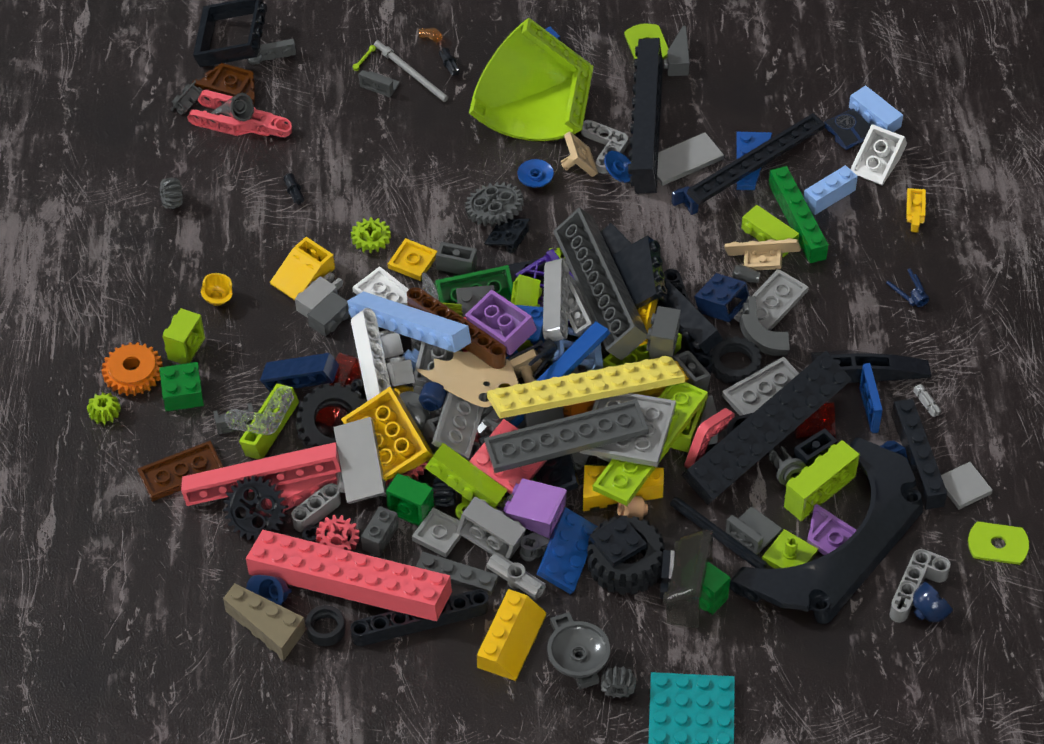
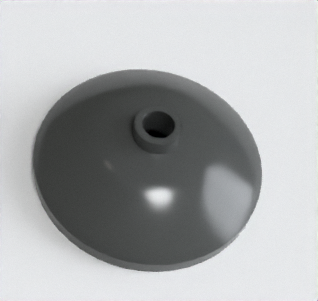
M583 621L569 622L558 627L550 636L547 646L548 658L554 668L564 675L575 678L588 677L598 673L607 664L610 657V642L606 634L594 624Z

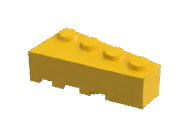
M584 465L583 511H589L593 507L606 508L608 505L618 503L593 491L592 485L607 466ZM655 468L635 496H641L644 501L663 498L664 468Z

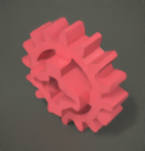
M333 515L332 520L326 517L324 522L319 523V528L316 530V542L351 551V549H356L360 538V531L356 529V523L350 524V518L345 521L343 520V515L339 519Z

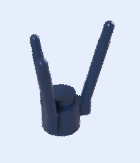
M910 268L908 273L916 286L911 291V298L890 281L886 282L893 290L904 297L911 306L916 304L917 307H922L930 300L917 274H913Z

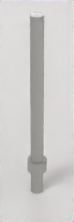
M379 40L375 41L374 46L382 52V55L394 61L443 102L448 100L446 94L397 56L393 49L385 46Z

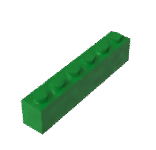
M788 167L770 170L769 187L790 227L799 233L798 242L809 264L827 259L828 243Z

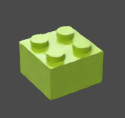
M180 308L177 315L173 316L170 326L163 332L168 360L180 364L192 361L205 340L200 314Z

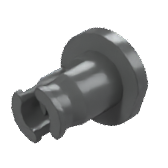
M781 446V456L772 449L768 457L778 470L777 480L780 484L786 486L792 477L795 478L800 474L802 469L806 467V464L801 459L793 458L787 453L786 448Z

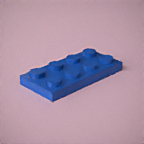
M565 507L553 530L537 575L568 594H572L588 556L590 534L598 526Z

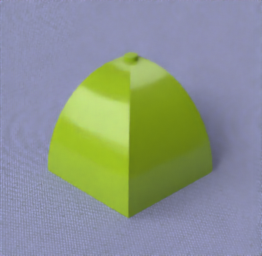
M528 18L503 41L486 65L476 85L469 114L496 132L522 140L552 141L565 138L564 135L569 131L576 134L583 127L594 66L532 19Z

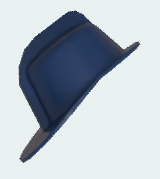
M267 575L252 576L246 586L247 590L280 606L287 599L288 594L292 592V589L288 588L282 578Z

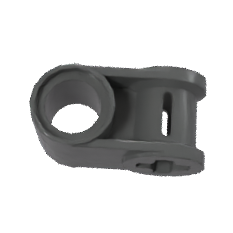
M535 532L525 535L520 542V557L525 561H533L544 556L550 539Z

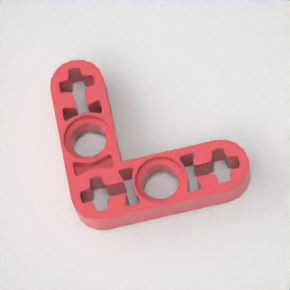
M724 408L700 424L684 464L685 468H690L705 455L711 437L726 429L729 421L735 417V413Z

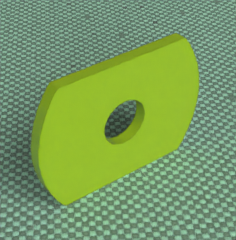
M639 24L624 32L634 59H637L635 46H638V40L646 38H660L663 59L667 57L669 48L659 25Z
M977 521L970 530L968 547L974 559L1020 565L1027 556L1029 540L1025 530L1021 527ZM992 539H1003L1006 543L1005 547H994L991 543Z

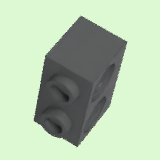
M379 506L361 535L362 550L379 557L382 555L398 528V515L396 512Z

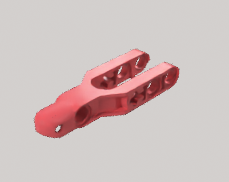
M203 90L198 98V102L204 107L216 109L223 104L220 101L225 103L233 96ZM255 107L252 117L247 121H239L233 117L221 114L207 113L205 110H191L187 117L188 121L195 126L234 136L255 133L263 136L273 135L285 138L292 133V124L287 118L257 110Z

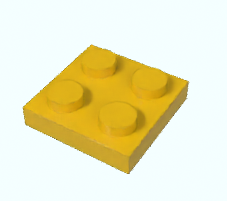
M405 238L388 262V269L421 281L435 261L437 250Z

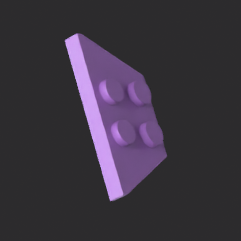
M815 504L807 543L818 548L820 553L826 555L846 542L856 532V529Z

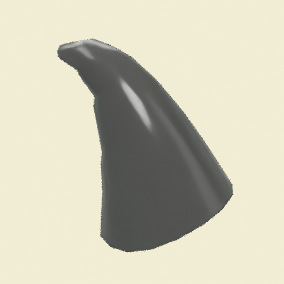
M239 93L216 108L211 114H221L233 117L239 121H247L254 113L253 101L246 93Z

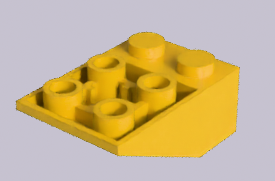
M305 237L291 250L270 281V284L295 300L296 296L303 292L312 281H315L320 276L323 278L335 269L334 254L308 237Z

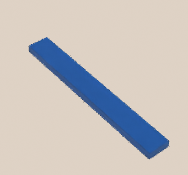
M595 321L536 381L569 375L610 334L609 329ZM517 415L509 423L517 427L524 420V415Z

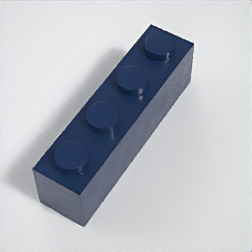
M330 353L266 362L260 381L269 392L273 390L276 384L293 387L294 389L333 383L339 364Z

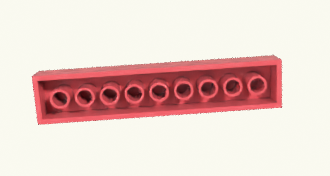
M267 530L261 531L246 557L249 575L280 577L288 585L436 622L452 593L450 575Z

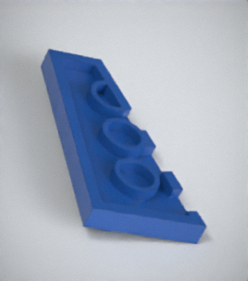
M737 132L736 159L771 139L772 133ZM761 168L737 182V190H755Z

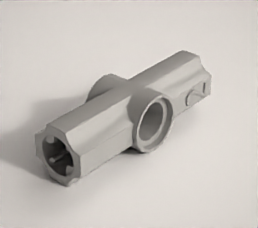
M494 553L487 563V568L505 579L511 588L520 589L534 599L539 598L546 588V584L525 571L522 564L513 563L499 553Z

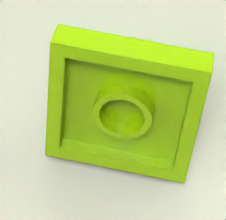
M784 529L762 556V559L775 569L792 567L812 561L818 554V548Z

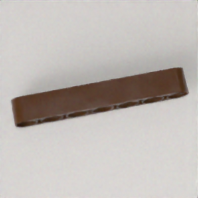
M414 287L407 291V306L468 325L471 343L465 346L464 349L494 369L505 367L506 347L424 290Z

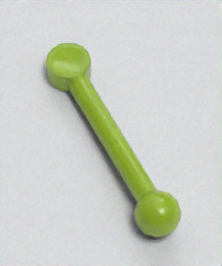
M374 45L369 47L367 53L358 63L353 64L354 71H358L362 62L371 52L376 50Z

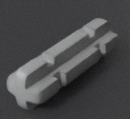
M922 384L915 386L913 392L919 397L925 408L929 410L928 412L931 416L936 417L940 415L941 408L935 404V400L928 391H925V387Z

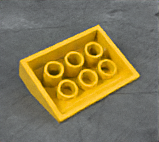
M388 387L341 418L344 424L368 417L373 418L384 482L394 478L397 473L403 474L419 467L434 455L400 395L392 387Z

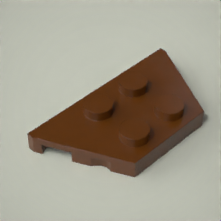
M221 63L213 70L206 72L204 78L199 81L195 79V86L202 88V90H209L229 96L246 93L252 99L253 105L255 104L254 73L252 71Z

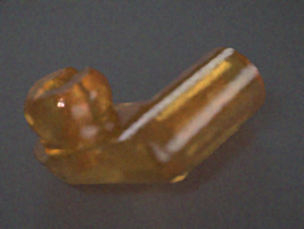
M436 28L419 29V37H429L434 42H439L442 39L441 32Z

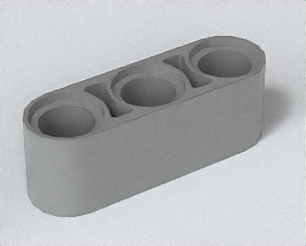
M330 483L323 486L294 508L292 511V521L296 531L303 532L306 527L314 526L340 506L341 497L336 484Z

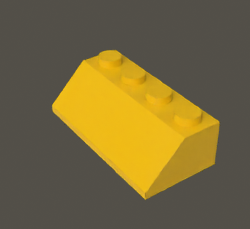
M508 589L477 653V668L514 681L517 680L547 615L528 595Z

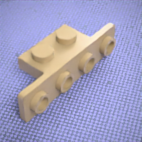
M792 238L785 240L770 239L759 242H731L724 246L728 256L744 255V266L753 270L781 269L782 253L800 252L801 250L798 240Z

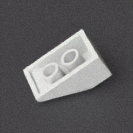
M872 124L851 170L858 177L883 185L907 145L905 137Z

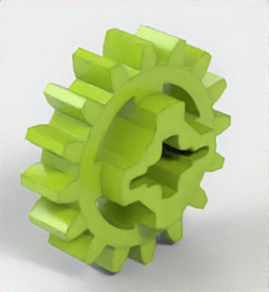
M370 217L369 221L363 218L362 223L357 221V226L352 227V244H356V249L362 248V252L369 250V253H372L374 249L379 252L380 247L385 249V244L390 243V227L386 226L385 221L380 223V218H377L375 221L372 217Z

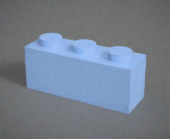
M866 85L850 95L849 108L855 109L870 125L873 124L891 132L901 128L903 114Z
M845 165L805 189L804 199L811 213L816 215L854 192L858 176Z

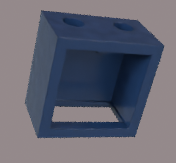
M716 273L694 297L701 314L730 322L743 308V303H746L750 295L746 282ZM734 297L743 299L732 310V312L728 314L726 305Z

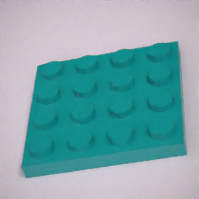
M651 672L648 744H734L735 676Z

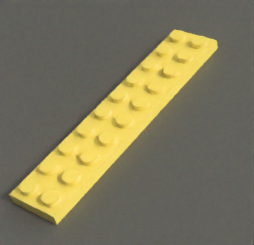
M662 356L650 360L645 359L640 362L625 363L624 365L614 367L609 366L598 370H589L577 374L572 373L567 376L552 377L541 381L496 388L487 391V398L501 419L685 383V375L672 357Z

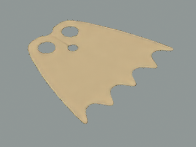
M453 352V358L449 361L434 359V368L432 370L417 369L419 373L432 382L443 385L444 389L480 407L492 406L489 401H481L479 399L480 394L499 388V385L507 383L510 386L518 384L514 369L508 359H506L505 367L494 369L471 352ZM487 381L490 385L484 386L483 383Z

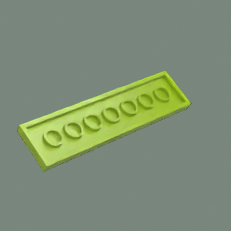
M685 382L667 386L659 396V398L676 401V408L660 461L707 399V391ZM612 459L592 485L593 491L628 506L656 467Z

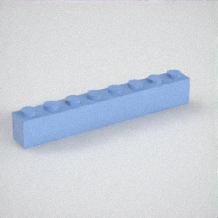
M364 291L347 301L351 318L363 309L369 308L376 315L378 327L455 353L471 343L468 325Z

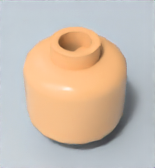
M634 496L628 506L618 502L617 513L619 516H627V518L635 516L642 520L648 513V505L645 504L641 496Z

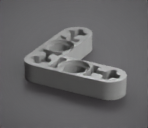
M585 120L583 122V127L580 131L582 136L606 145L596 159V168L599 173H608L604 163L605 155L608 151H618L623 154L628 146V136L623 132L592 120ZM601 133H607L608 136H607V137H602V136H600V134H601Z

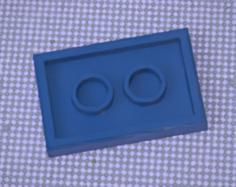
M866 363L862 366L859 389L870 431L872 433H879L883 409L871 364Z

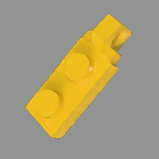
M907 188L906 219L907 222L911 223V232L918 233L920 223L924 224L925 189Z

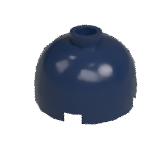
M923 582L914 591L912 604L915 610L913 613L921 621L925 618L929 622H939L948 617L953 611L944 598L942 599L938 592L927 582Z

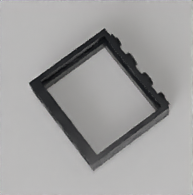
M234 0L203 6L193 53L199 67L257 57L258 50L260 49V40L263 36L262 29L265 24V14L267 12V5L264 4L263 0ZM253 14L248 43L210 50L217 20Z

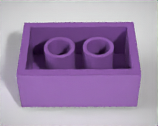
M492 289L465 314L469 322L502 343L506 347V353L510 356L537 330L531 315Z

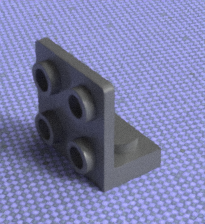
M750 507L738 519L731 515L726 523V533L756 555L782 529L753 507Z

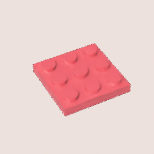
M503 419L489 437L518 430V428ZM483 443L469 462L507 489V492L512 495L516 483L520 484L522 478L531 480L547 460L494 473L485 443Z

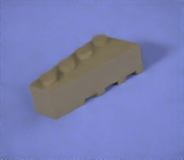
M235 583L223 598L226 612L243 627L248 628L252 635L262 640L266 647L276 652L283 661L306 631L304 617Z

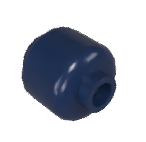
M427 382L423 385L419 402L428 411L438 410L443 406L447 391L443 385L437 382Z

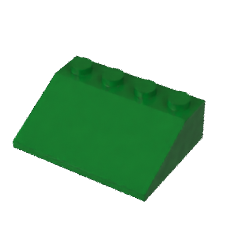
M506 265L435 280L434 288L438 301L441 303L457 304L456 288L494 285V291L511 302L513 282L509 266Z

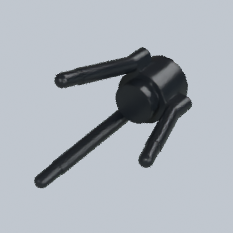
M546 339L544 342L540 340L536 344L508 357V360L538 348V355L528 363L529 366H532L541 357L545 358L533 374L535 378L548 361L554 357L553 354L558 349L551 339Z

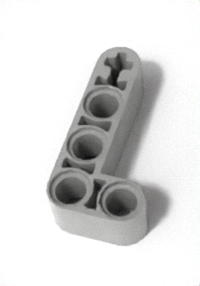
M924 549L916 550L893 597L889 613L890 618L898 623L906 621L913 606L914 591L924 582L925 578L938 583L946 581L951 565L950 561L941 555Z

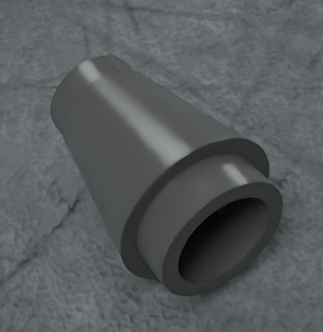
M735 264L732 278L744 282L758 283L760 272L742 264Z

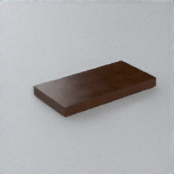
M207 441L140 467L137 471L153 502L181 491L183 476L223 468L224 466L211 441Z

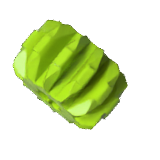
M103 391L101 395L95 394L94 398L89 399V404L87 405V411L91 420H95L97 424L102 421L104 425L107 421L113 423V418H118L121 409L118 398L113 396L111 392L105 395Z

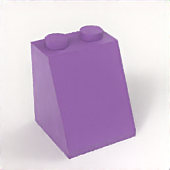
M522 478L520 484L516 483L512 491L514 496L511 501H507L503 512L513 521L520 522L524 528L550 539L566 505L567 490Z

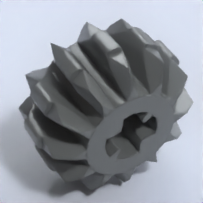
M173 177L163 179L159 188L162 205L170 209L180 207L183 203L181 182Z
M616 665L615 668L608 667L607 671H603L601 676V690L605 692V695H611L612 698L619 697L621 699L623 696L629 697L635 690V674L632 673L631 669H625L624 666L621 668Z

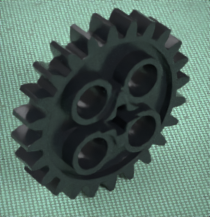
M253 475L251 480L249 477H244V482L238 480V486H231L233 492L226 493L230 499L224 500L228 507L223 510L229 512L225 519H231L228 526L235 525L233 532L235 533L240 530V537H244L247 534V540H251L254 536L256 541L262 530L279 531L281 528L278 524H285L282 517L288 516V514L283 512V509L288 508V505L283 504V501L287 497L280 496L284 490L277 491L276 489L279 484L271 485L272 479H268L265 482L264 476H260L257 479V476ZM250 489L255 493L254 499H250L248 496ZM266 499L272 501L271 509L266 507ZM257 504L256 508L259 509V510H261V511H256V512H255V507H253V506H251V505ZM241 507L246 510L245 517L240 515L239 510ZM264 512H268L269 514H271V517H269ZM258 516L263 519L262 527L257 524Z

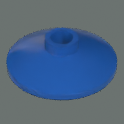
M618 151L608 152L604 158L607 171L616 180L624 183L629 182L630 176H632L628 173V164H631L630 160Z
M540 159L525 161L518 168V179L528 187H542L553 179L554 172L552 166Z

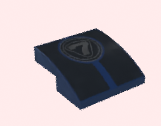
M853 108L824 122V128L835 136V142L845 150L863 142L870 129V125Z

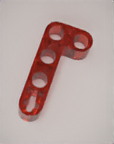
M339 353L335 359L339 367L334 382L329 384L334 386L335 383H341L340 386L345 387V385H350L352 380L360 378L361 369L358 358ZM329 406L323 408L316 415L315 421L332 426L340 411V407Z

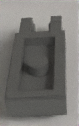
M294 39L260 45L257 57L249 58L248 62L255 65L260 64L264 60L296 55Z

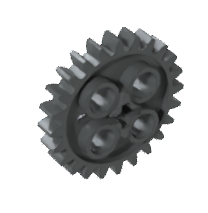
M496 182L493 186L489 183L488 187L482 186L481 190L475 189L476 193H470L471 197H467V202H465L468 218L472 222L477 221V225L483 222L484 226L488 223L491 226L494 223L500 225L502 221L508 223L507 219L513 220V215L518 216V211H522V206H524L521 190H518L517 186L512 187L511 183L506 186L505 182L501 185Z

